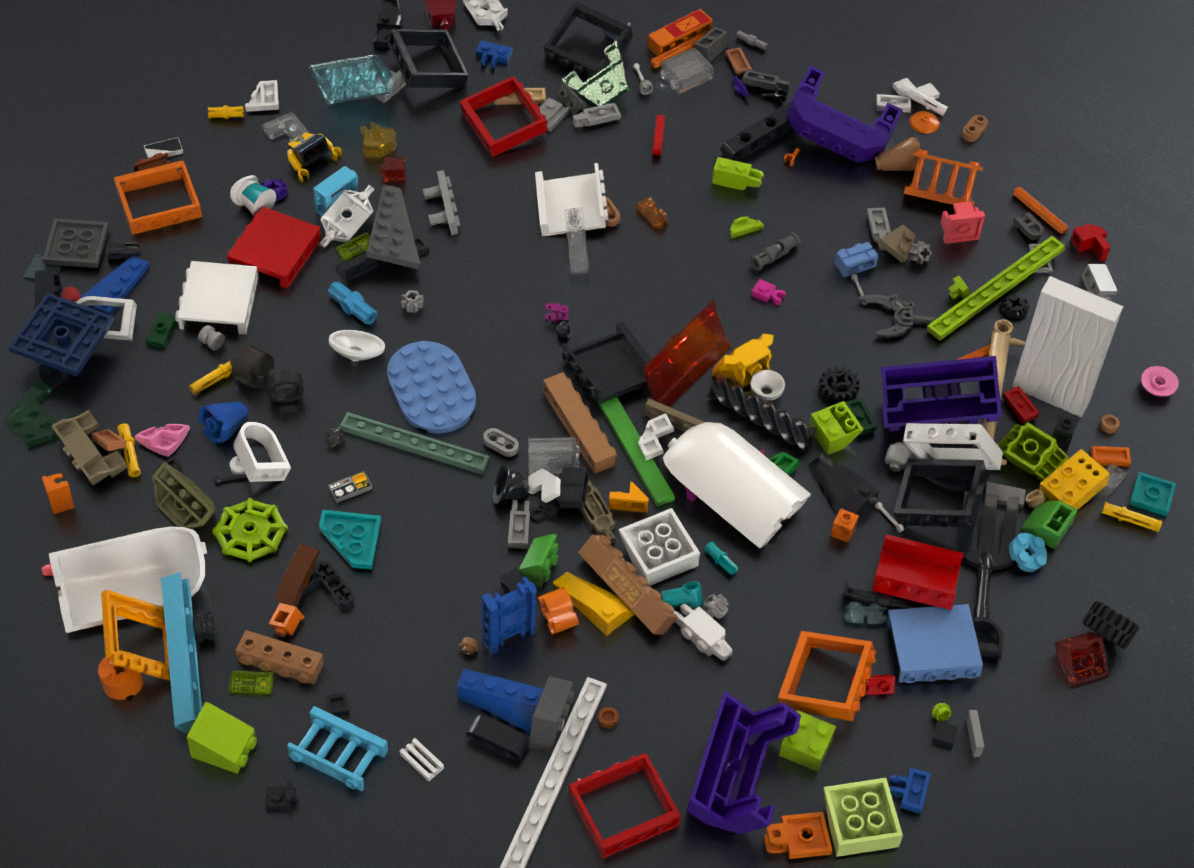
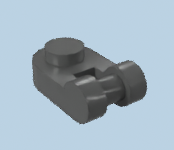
M1028 212L1022 218L1017 217L1013 219L1014 227L1019 228L1029 239L1038 240L1042 237L1043 226L1031 213Z

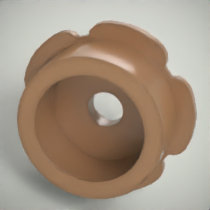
M465 637L459 643V648H462V653L473 655L474 652L478 651V641Z

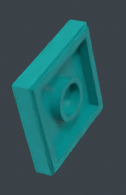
M1138 472L1129 505L1167 517L1176 483Z

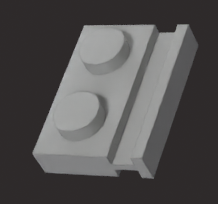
M548 98L539 107L540 113L544 114L548 121V124H546L548 132H551L569 113V107L565 108L563 104L551 98ZM530 116L529 122L534 123V120Z

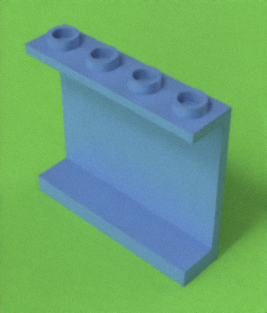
M969 604L953 605L952 610L940 607L888 610L886 622L888 628H892L900 667L899 683L980 677L983 663Z

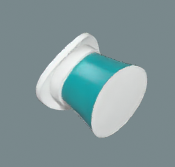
M254 175L238 180L230 191L232 201L238 206H246L253 216L256 212H259L262 206L271 209L276 201L275 191L260 185L258 178Z

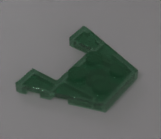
M616 41L604 49L612 63L584 83L581 82L575 71L562 78L563 82L573 87L574 91L596 106L610 104L629 91L619 45Z
M41 379L36 381L3 420L5 426L26 447L51 440L52 436L57 435L52 427L57 422L37 403L51 394V389ZM74 412L65 419L73 418L78 415Z

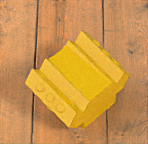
M762 334L758 339H752L734 349L730 355H724L713 367L712 376L719 377L722 373L727 379L738 382L742 389L750 385L755 373L762 370H770L769 361L772 358V354L768 346L772 345L774 335Z

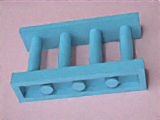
M313 706L309 712L312 726L298 746L290 742L287 745L290 758L295 762L301 761L344 782L351 789L363 791L364 779L361 776L374 756L385 757L388 752L387 741ZM323 728L329 731L330 735L317 755L306 749L319 729ZM342 737L348 740L349 743L336 763L333 764L325 760V756L337 738ZM360 746L367 749L366 754L353 773L343 768L356 747Z

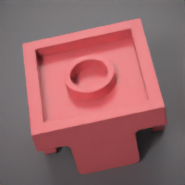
M971 202L954 203L953 208L956 213L954 215H948L947 211H943L941 225L944 231L943 240L945 244L979 240L985 219L983 211H979L978 207L973 208Z

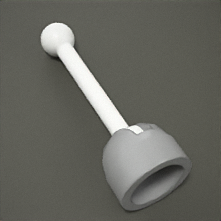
M635 63L633 68L637 71L641 80L639 90L643 95H648L653 91V85L649 80H644L639 64Z

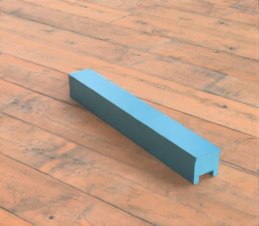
M178 572L161 577L174 724L175 728L186 734L192 728L202 709L190 581L188 578L181 579V573Z

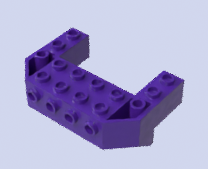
M810 65L786 113L795 133L857 163L875 159L878 154L883 152L903 109L887 102L880 118L876 117L873 125L869 126L816 100L820 91L818 88L825 72Z

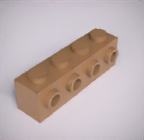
M245 630L236 648L237 660L240 663L259 667L263 671H272L282 677H291L301 683L315 684L324 665L322 653Z

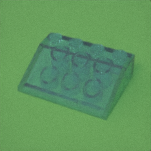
M374 54L309 65V70L327 104L392 94L394 78L388 66Z

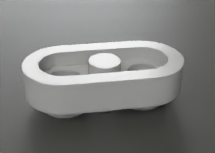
M490 428L484 432L483 441L487 447L507 457L518 453L519 442L514 437L496 428Z

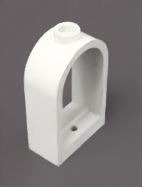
M87 296L76 302L86 307L90 305L124 307L120 332L108 331L104 338L132 341L137 308L134 300Z
M247 422L243 424L234 441V449L249 482L284 481L291 467L274 432L261 423ZM246 438L260 442L265 447L272 463H257Z

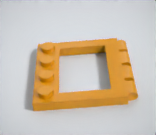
M105 589L101 593L105 656L109 658L110 664L170 681L164 607ZM116 615L162 629L165 663L119 650Z

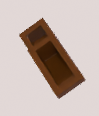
M302 543L299 545L282 578L274 598L275 601L295 607L298 606L302 592L309 583L320 550Z

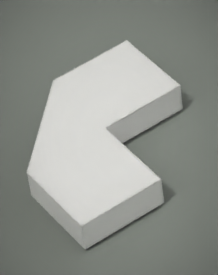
M908 78L897 81L892 86L900 96H905L898 92L903 82L930 98L934 97L937 99L940 95L931 83L916 88ZM909 91V93H911V94H913L914 96H916V97L922 99V98L919 97L918 95H916V94H914V93H912V92Z
M667 414L649 420L643 436L640 437L638 444L646 461L664 454L657 438L674 432Z
M542 468L529 475L528 492L535 494L542 490L541 500L547 503L560 496L561 479Z

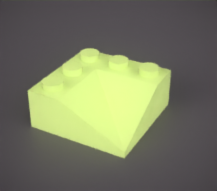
M886 778L823 788L830 834L836 857L900 846L903 834Z

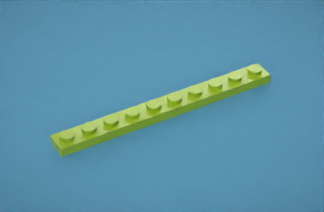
M1053 236L1049 237L927 325V331L939 341L1063 252L1065 245Z

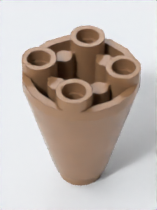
M910 137L878 154L875 157L877 170L915 171L918 157L913 156V153L921 149L917 137Z

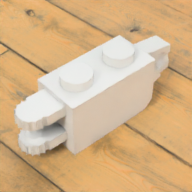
M682 604L680 609L686 616L685 618L679 612L674 611L678 616L675 622L681 627L682 635L686 639H690L700 652H704L709 657L714 654L723 661L732 655V648L724 640L725 629L702 608L698 607L692 610L688 605Z

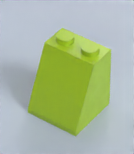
M205 702L187 735L192 758L238 774L241 767L246 765L250 749L253 750L257 743L253 727L208 702Z

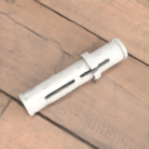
M904 82L898 91L922 104L927 110L931 109L941 116L945 114L948 106L936 101L934 97L930 98L906 85ZM909 91L912 92V93H914V94H916V95H918V96L921 97L922 99H920V98L914 96L913 94L909 93ZM924 100H927L928 102H930V103L936 105L937 108H936L935 106H933V105H931V104L925 102Z

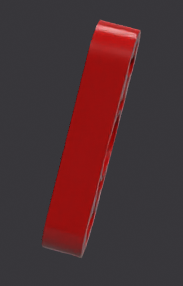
M657 115L653 155L661 156L665 115Z

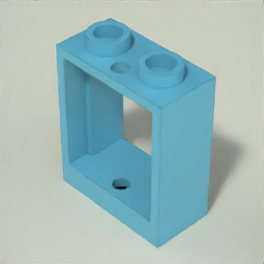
M344 166L313 188L316 213L322 217L344 190L359 191L358 176L355 171ZM343 187L342 191L331 198V195Z

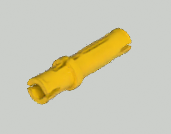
M236 356L224 365H218L217 369L190 384V391L196 396L219 380L228 378L229 374L243 367L241 360Z
M120 424L117 430L119 436L126 441V447L122 449L125 461L129 466L127 467L128 475L130 477H137L141 474L134 448L135 440L131 436L130 426L128 424Z
M1106 501L1101 512L1102 514L1118 518V521L1122 522L1124 520L1159 532L1162 520L1154 519L1128 510L1125 506L1119 507Z

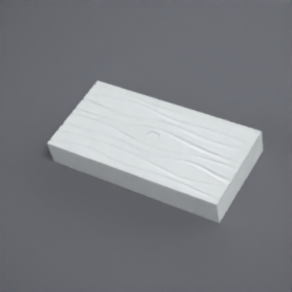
M1050 276L1041 291L1012 388L1019 386L1024 393L1082 418L1091 400L1123 306Z

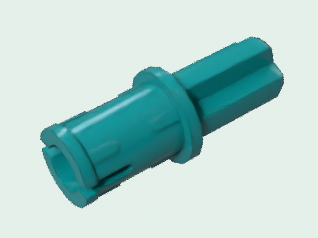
M713 541L705 546L704 551L715 560L716 565H720L730 575H734L737 572L738 567L727 557V552H723Z

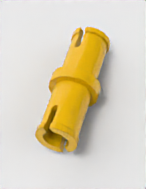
M224 105L223 107H208L209 118L229 119V117H244L243 106L228 107V105Z

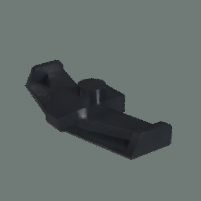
M382 0L384 12H378L376 23L377 28L381 30L373 41V47L390 48L387 41L391 29H402L403 19L398 0Z
M845 582L843 591L845 596L903 609L924 607V603L850 587L848 582Z

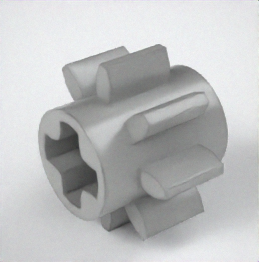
M918 241V245L912 244L909 251L911 260L916 261L918 264H922L923 261H929V257L932 254L929 249L930 245L925 244L923 241Z
M408 290L405 295H402V308L406 307L407 312H417L419 308H423V295H419L418 291Z
M712 594L704 601L705 607L703 609L712 618L715 616L717 619H720L727 613V605L729 603L722 594H719L718 597Z

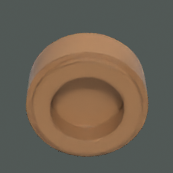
M1104 415L1099 426L1105 433L1112 434L1118 430L1120 422L1113 415Z

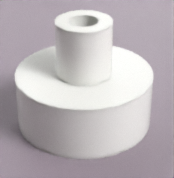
M238 456L234 457L230 461L231 472L234 475L246 474Z

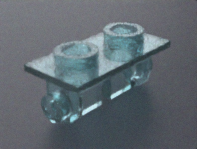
M851 602L844 608V610H849V613H845V621L849 623H863L864 616H867V624L881 625L886 623V615H882V612H885L887 607H882V605L871 603L869 607L862 606V603Z

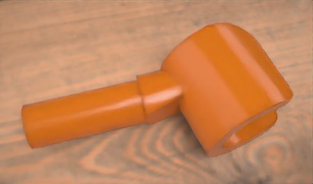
M796 148L792 154H786L784 156V163L789 160L790 166H793L794 158L798 154L799 149Z

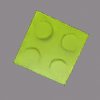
M797 710L796 712L801 715L799 729L796 734L784 737L779 756L818 772L833 740L836 726Z

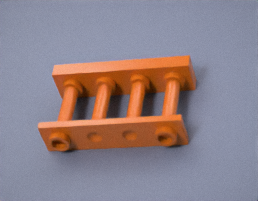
M921 149L913 153V156H917L918 160L912 184L905 186L904 194L954 205V203L971 202L972 207H974L975 202L971 201V193L977 170L983 171V167H980L981 163L970 161V164L940 158L928 155L929 151ZM925 158L935 160L930 186L927 190L920 189L919 182ZM942 162L952 164L946 192L944 191V194H939L936 187ZM959 167L970 168L964 195L961 198L954 197L955 194L953 192Z

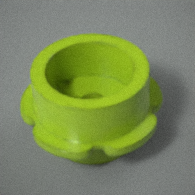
M946 703L936 704L932 709V718L945 722L952 713L950 706Z

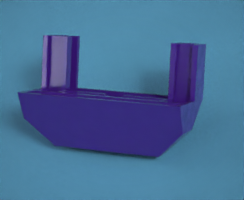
M996 356L881 367L884 428H889V431L901 430V426H906V423L940 424L948 422V424H960L959 421L967 420V424L979 423V419L995 422L998 421V417H1002ZM977 382L978 393L961 395L960 383ZM922 387L923 399L906 400L905 388Z
M724 691L686 811L707 825L738 834L770 826L775 807L770 805L760 808L762 798L754 794L756 782L761 773L760 769L766 756L768 743L796 734L799 729L801 715L785 703L754 712Z

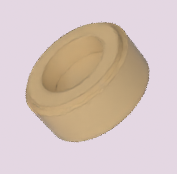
M1033 490L1026 496L1025 501L1029 507L1033 508L1041 505L1045 501L1046 496L1042 490Z

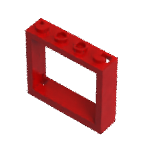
M515 76L459 101L462 114L492 157L547 132L546 124H548L545 115L540 113L537 103L532 102L530 93L525 92L522 82H518ZM515 93L534 120V123L495 141L475 113V110L495 102L499 98Z
M647 753L637 757L634 755L625 762H617L606 770L595 771L591 776L584 779L579 778L577 782L569 785V796L602 859L680 825L681 815ZM642 770L662 805L665 814L603 840L580 796Z

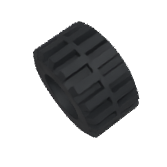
M1094 601L1082 620L1086 627L1117 646L1126 649L1139 629L1135 622L1100 601Z

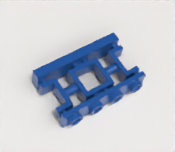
M527 577L522 578V584H516V590L506 595L500 596L499 593H496L494 598H492L487 593L481 596L482 641L491 655L499 652V646H504V640L520 633L521 637H523L527 631L530 636L535 634V605L537 604L535 595L537 589L533 582H529Z

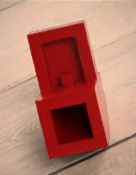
M1091 224L1074 228L1070 240L1079 252L1092 249L1099 260L1102 261L1107 259L1111 248L1105 240L1107 232L1103 228Z

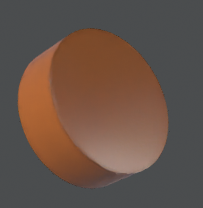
M605 707L599 711L598 723L601 727L612 729L618 724L619 714L614 708Z

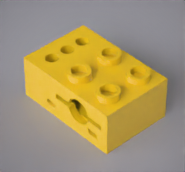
M1080 449L1040 483L1039 490H1042L1045 494L1046 502L1062 501L1078 510L1108 484L1110 473L1085 451Z

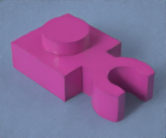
M759 279L751 292V296L765 302L771 299L775 304L781 305V298L785 299L786 292L775 290V285Z

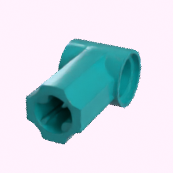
M697 581L687 582L680 588L661 591L663 601L670 604L673 608L680 607L682 604H686L690 608L703 604L701 586Z

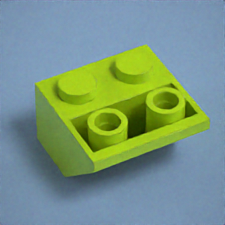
M844 401L812 413L808 427L817 428L814 436L827 455L844 449L863 431L862 426Z

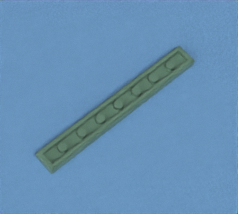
M349 412L346 413L340 425L341 431L482 475L490 461V456Z

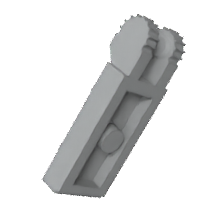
M513 500L512 511L510 510L508 548L528 549L530 501H525L524 511H517V500Z

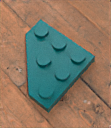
M322 510L319 531L352 568L372 570L381 516Z

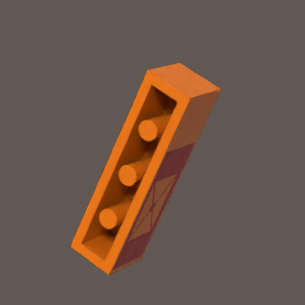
M699 9L648 35L647 47L656 56H659L698 34H703L704 36L712 29L713 20L703 10Z

